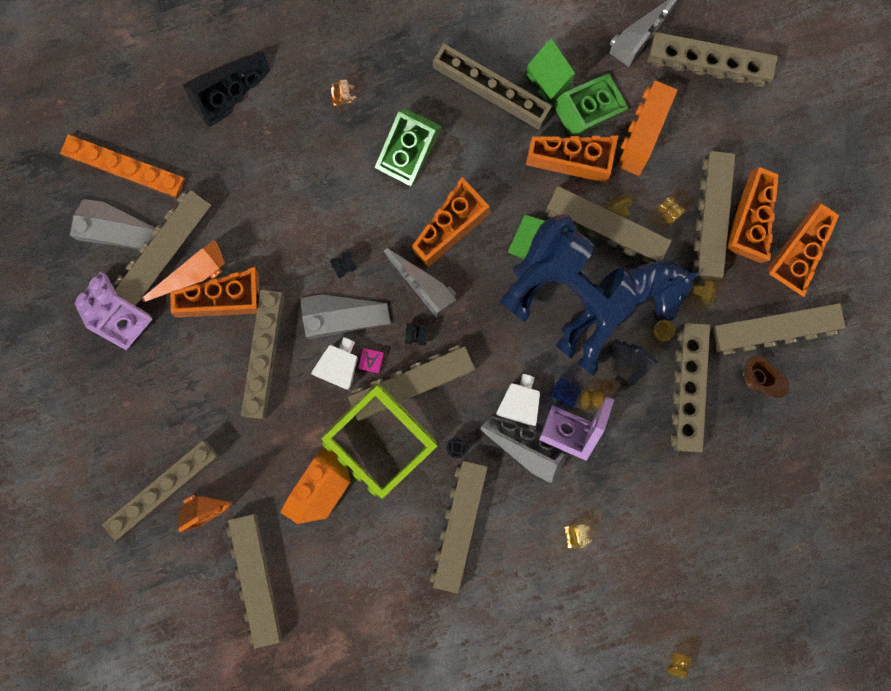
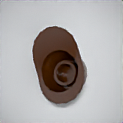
M752 356L747 360L746 370L742 374L746 385L751 390L756 392L763 391L774 398H782L788 394L790 388L787 378L766 359L760 356Z

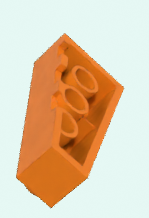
M654 80L652 87L647 86L642 97L646 100L644 104L640 103L635 113V115H638L637 121L633 120L628 131L631 134L630 137H625L621 149L624 150L617 167L640 176L652 153L677 89Z
M559 136L532 137L526 165L607 183L612 170L618 136H592L590 138H579V136H571L570 138H560Z
M761 167L750 171L727 236L726 250L759 263L770 261L771 253L769 252L773 237L771 232L772 222H774L775 217L773 212L777 196L778 174Z
M463 177L460 178L455 189L450 192L447 200L437 210L432 221L427 224L412 245L414 253L428 268L491 214L490 206Z
M817 200L766 269L768 273L805 297L808 285L814 276L816 266L823 255V250L839 215Z
M253 267L247 271L229 274L227 277L212 279L200 285L196 284L170 292L171 314L175 318L257 314L259 273Z

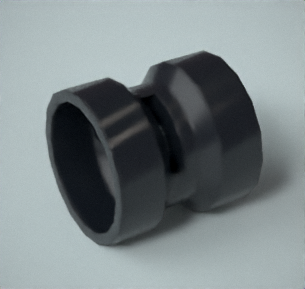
M348 251L342 253V259L339 257L329 260L339 279L345 276L347 270L350 272L357 270Z
M407 323L405 344L412 345L413 343H418L419 345L426 346L428 325L421 324L420 326H415L414 324Z
M460 437L450 439L446 446L448 455L455 459L463 457L468 449L466 441Z

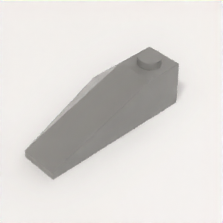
M678 0L665 1L626 28L620 36L616 34L609 44L612 46L609 53L630 67Z

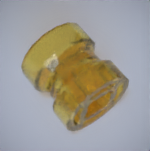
M672 195L656 209L660 214L666 216V221L670 225L686 211L676 203V199Z
M668 320L659 321L651 329V336L658 343L667 342L675 335V326Z
M581 389V410H588L589 408L599 410L604 401L603 389H596L595 391Z
M671 651V664L668 665L666 673L687 679L689 673L687 668L691 664L693 657Z

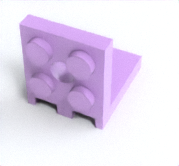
M102 272L92 278L89 286L83 293L78 295L74 303L87 329L125 350L130 347L153 319L147 312L118 296L108 276ZM120 320H127L124 326H117Z
M606 397L592 422L552 405L539 440L587 461L605 431L614 400ZM561 428L567 429L569 434L564 433Z

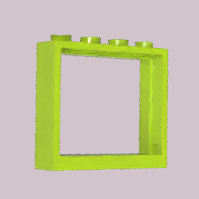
M378 382L328 428L321 438L323 446L329 452L333 450L338 455V461L345 467L348 465L353 470L352 474L360 482L363 480L368 485L367 489L375 497L378 495L381 499L438 446L437 441ZM375 396L425 445L383 487L332 438Z

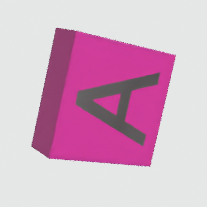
M363 348L358 369L379 374L384 353Z

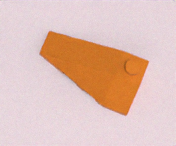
M213 240L142 297V301L145 302L202 282L209 276L211 279L215 278L222 272L220 267L225 264L218 243Z
M192 495L183 501L185 505L179 509L178 530L181 533L198 529L233 505L231 502L205 496L195 497V495Z

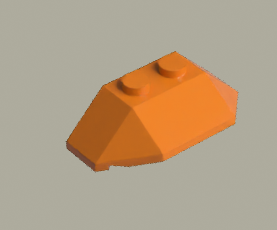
M323 447L290 493L280 513L297 524L326 519L351 483L348 465L346 467L338 461V455L333 450L329 452Z

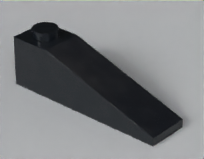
M260 51L199 75L183 84V87L195 110L204 123L210 127L226 118L231 113L232 107L244 99L243 96L250 88H254L270 71L264 53Z
M618 339L611 343L613 374L616 376L615 380L623 387L626 385L628 387L633 386L659 362L641 346L629 345L625 341L622 343Z

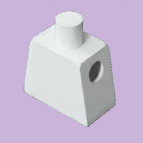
M343 337L339 348L329 345L311 374L350 391L358 362V357L351 354L355 342Z
M522 374L519 385L511 383L496 415L536 426L540 392L531 389L535 377Z

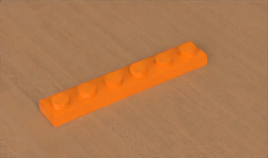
M69 134L60 152L63 156L178 198L185 181L181 176Z

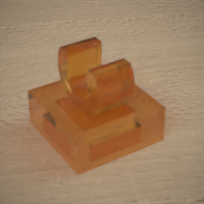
M339 80L331 86L333 105L341 107L345 103L355 100L356 96L349 95V91L354 89V85H348L347 80Z

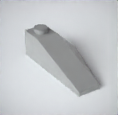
M82 199L73 215L70 236L80 241L140 249L145 241L149 243L154 237L151 233L155 227L105 202Z
M386 248L384 250L388 259L436 318L456 304L457 300L455 297L457 294L450 286L446 288L442 282L390 249Z
M322 294L301 298L302 318L305 335L308 340L391 324L387 303Z
M490 416L481 427V431L527 470L550 483L560 472L569 454L540 441L542 432L536 431V427L530 425L529 428L518 426L514 421Z

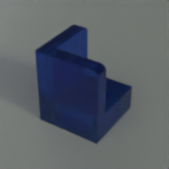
M559 377L549 397L573 408L581 389L568 383V380Z

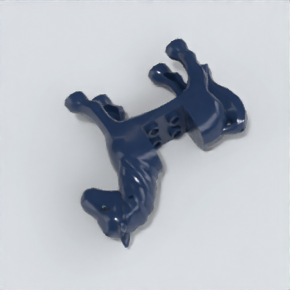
M557 215L547 219L540 225L532 239L526 257L520 264L513 267V272L518 277V280L511 284L508 292L502 296L499 302L525 322L530 316L529 307L533 297L543 285L554 281L571 288L581 300L584 311L574 320L564 324L562 327V338L555 347L572 359L576 353L575 345L581 332L597 322L595 332L583 344L584 356L577 363L594 376L598 370L597 357L603 344L617 326L634 314L639 304L654 297L655 313L658 319L663 322L674 320L677 317L681 304L694 288V279L700 273L691 272L690 268H682L672 261L659 260L639 265L635 269H627V271L623 268L615 269L599 285L593 284L580 270L590 258L594 245L588 238L577 231L569 215Z

